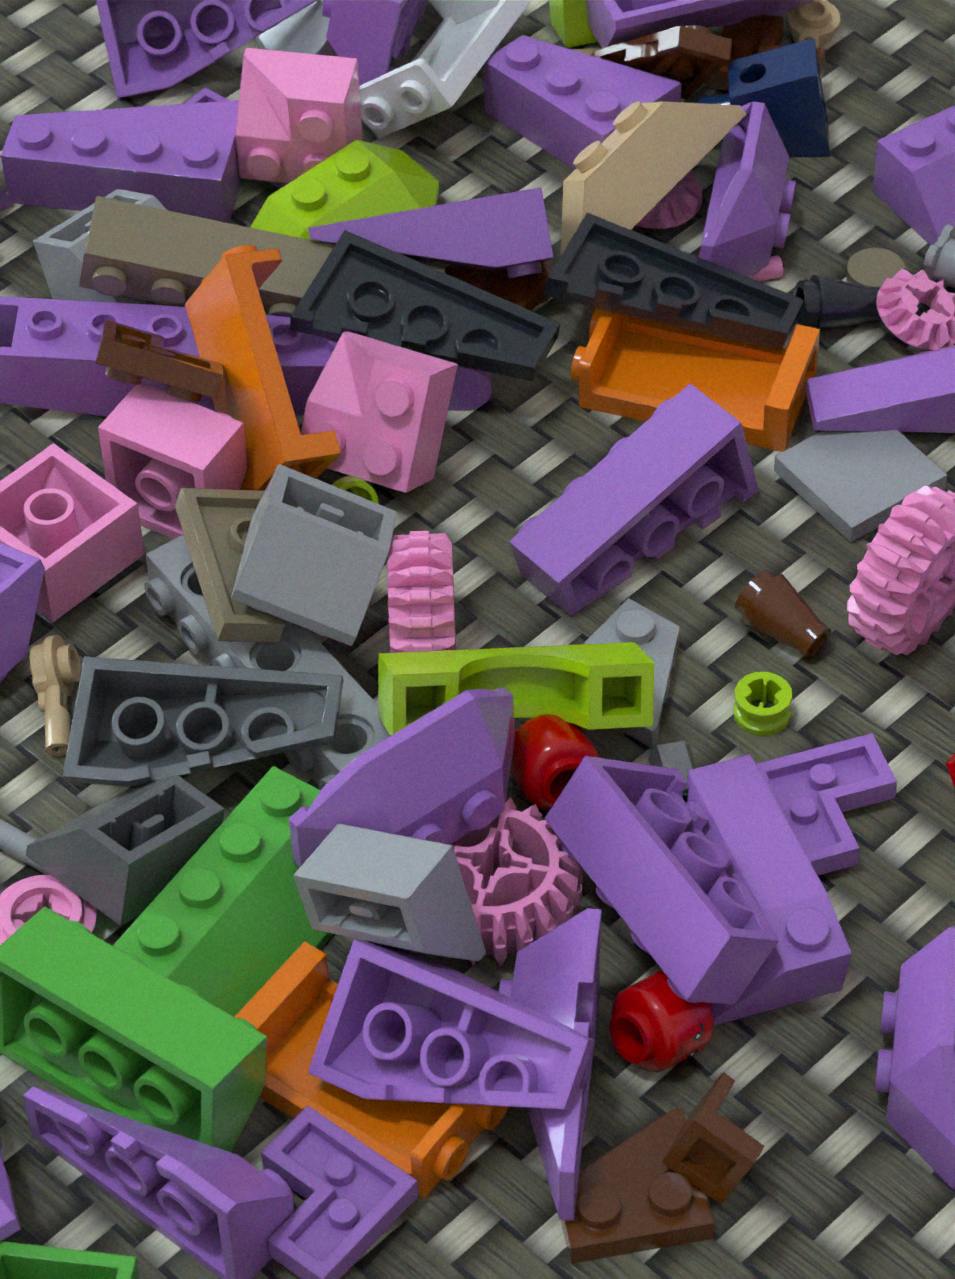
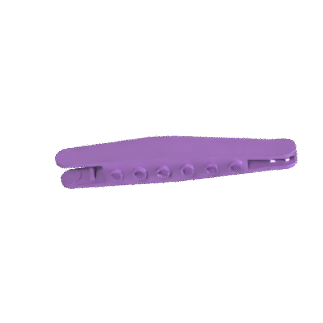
M0 296V403L108 417L135 384L125 383L105 374L106 366L95 363L98 343L105 319L164 336L163 347L200 357L186 307ZM266 315L295 416H304L307 399L338 340L290 331V317ZM457 366L448 410H473L483 406L490 399L492 393L493 373ZM142 378L141 382L165 391L166 384ZM202 395L200 402H193L215 411L212 397Z

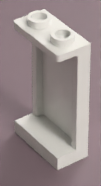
M429 0L443 18V21L411 63L359 86L362 120L379 139L451 108L531 0Z

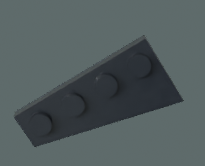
M588 212L549 275L543 294L544 296L779 351H782L804 302L801 298Z
M344 230L290 317V331L338 341L342 333L349 331L458 364L457 366L533 381L555 344L560 329V323L346 230Z

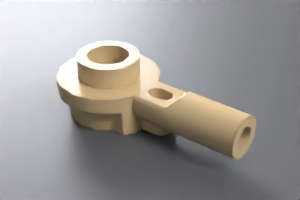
M814 0L811 4L794 7L791 11L787 12V28L791 33L794 43L815 39L816 48L824 49L825 45L832 40L840 27V13L830 2Z
M57 634L45 637L43 644L31 647L30 668L33 686L38 695L40 711L45 712V750L52 756H64L67 754L71 731V715L67 711V696L72 695L74 683L80 681L81 663L74 645H66Z

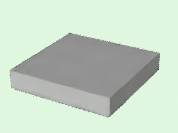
M822 430L777 454L774 460V471L850 543L878 528L879 524L885 523L890 517L892 508L896 505H902L905 496L912 491L916 492L925 485L931 488L936 486L939 489L946 490L947 474L898 430Z

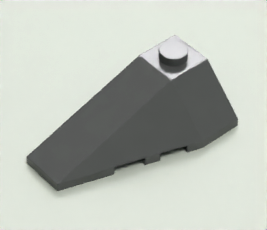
M84 656L62 777L65 782L131 787L176 774L180 776L335 741L344 682L343 676Z

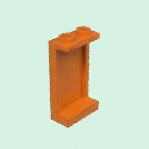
M254 245L232 248L221 256L222 259L209 275L202 279L201 285L185 303L200 358L223 364V377L217 397L212 398L215 411L223 412L233 419L244 423L248 468L240 490L265 491L278 464L316 479L341 454L335 430L305 435L300 434L258 290L282 262L280 251L277 248L258 251Z
M595 308L589 328V342L586 347L578 346L571 367V380L579 382V407L644 422L653 416V413L662 402L674 398L691 383L741 422L748 445L783 452L788 448L807 399L805 390L807 379L814 378L817 374L820 329L797 324L788 348H783L782 351Z
M304 941L235 1016V1018L247 1020L260 1033L267 1036L266 1084L259 1097L294 1119L307 1106H310L416 1179L418 1182V1195L425 1199L442 1178L449 1180L456 1175L465 1162L469 1146L484 1128L488 1131L494 1129L505 1116L509 1106L364 1099L309 1074L308 1070L338 984L329 979L327 954Z

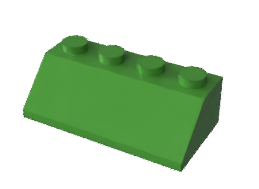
M273 766L117 940L113 947L124 953L136 955L149 968L178 985H186L192 988L202 999L235 1017L304 941L321 950L334 935L333 933L311 928L293 877L299 868L293 862L289 818L303 806L310 808L321 790Z
M45 906L0 945L1 1054L82 1103L232 1152L266 1084V1035L260 1033L247 1020L235 1018L202 999L192 988L186 985H178L149 968L136 955L120 951L93 935L81 923L69 921Z

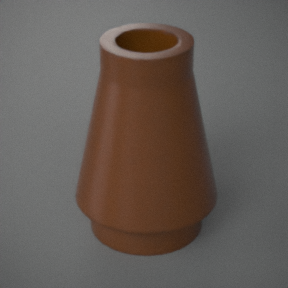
M768 570L761 571L744 587L735 603V609L743 615L742 621L744 625L798 651L806 659L813 657L823 647L831 634V629L820 621L783 574L774 576Z

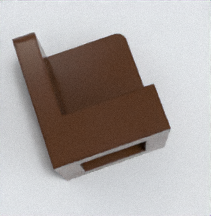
M724 1072L692 1110L662 1160V1163L684 1176L691 1184L719 1204L723 1203L752 1168L765 1147L717 1112L735 1082L733 1078Z

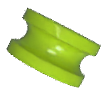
M754 672L738 681L734 689L735 704L733 711L734 720L742 730L756 736H771L780 733L788 726L791 719L792 688L784 678L771 672ZM762 700L758 707L751 705V702ZM767 701L774 703L772 707L763 708Z

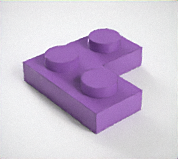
M872 733L756 764L817 876L858 865L860 848L842 812L894 799L896 796L897 781Z
M307 1106L261 1152L263 1169L267 1168L277 1173L291 1189L307 1199L267 1240L269 1256L301 1279H340L418 1197V1182L416 1179L310 1106Z

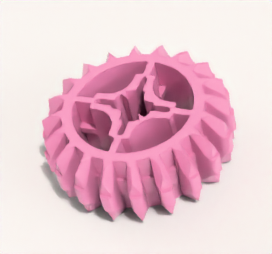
M925 485L916 492L912 491L905 496L902 505H896L892 508L890 517L885 523L879 524L878 533L873 541L867 544L868 550L863 560L857 564V576L850 584L852 595L847 601V611L849 612L848 625L853 627L860 636L866 638L865 642L881 651L886 649L895 655L900 653L908 655L916 650L919 644H927L930 635L934 631H940L942 622L946 617L952 616L955 606V493L950 490L946 492L936 486L931 488Z
M410 531V534L393 535L387 556L390 653L456 650L452 542L445 533L429 534V531Z
M511 796L505 803L504 811L498 814L489 825L480 830H473L450 844L453 846L486 950L485 955H494L500 967H502L508 953L520 951L573 918V912L579 910V905L582 902V866L568 857L567 852L563 851L561 839L547 821L542 820V815L536 804L520 812L517 811ZM470 960L473 966H474V965L476 964V962H477V961H472V960Z

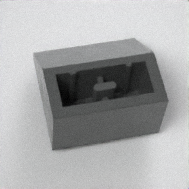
M176 774L117 794L27 845L26 856L122 926L142 914L223 823L225 808Z

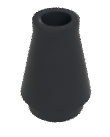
M812 275L809 280H800L795 286L794 296L803 299L804 302L796 325L820 329V332L864 322H879L881 317L878 313L876 298L880 287H867L819 275Z

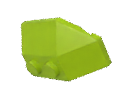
M356 139L268 196L250 228L310 240L309 227L436 206L439 194V181L402 150Z

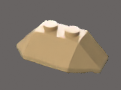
M637 101L624 109L613 122L616 130L602 143L596 141L587 146L573 161L576 169L564 180L561 255L587 212L631 230L747 115L740 105L683 102H648L641 104Z

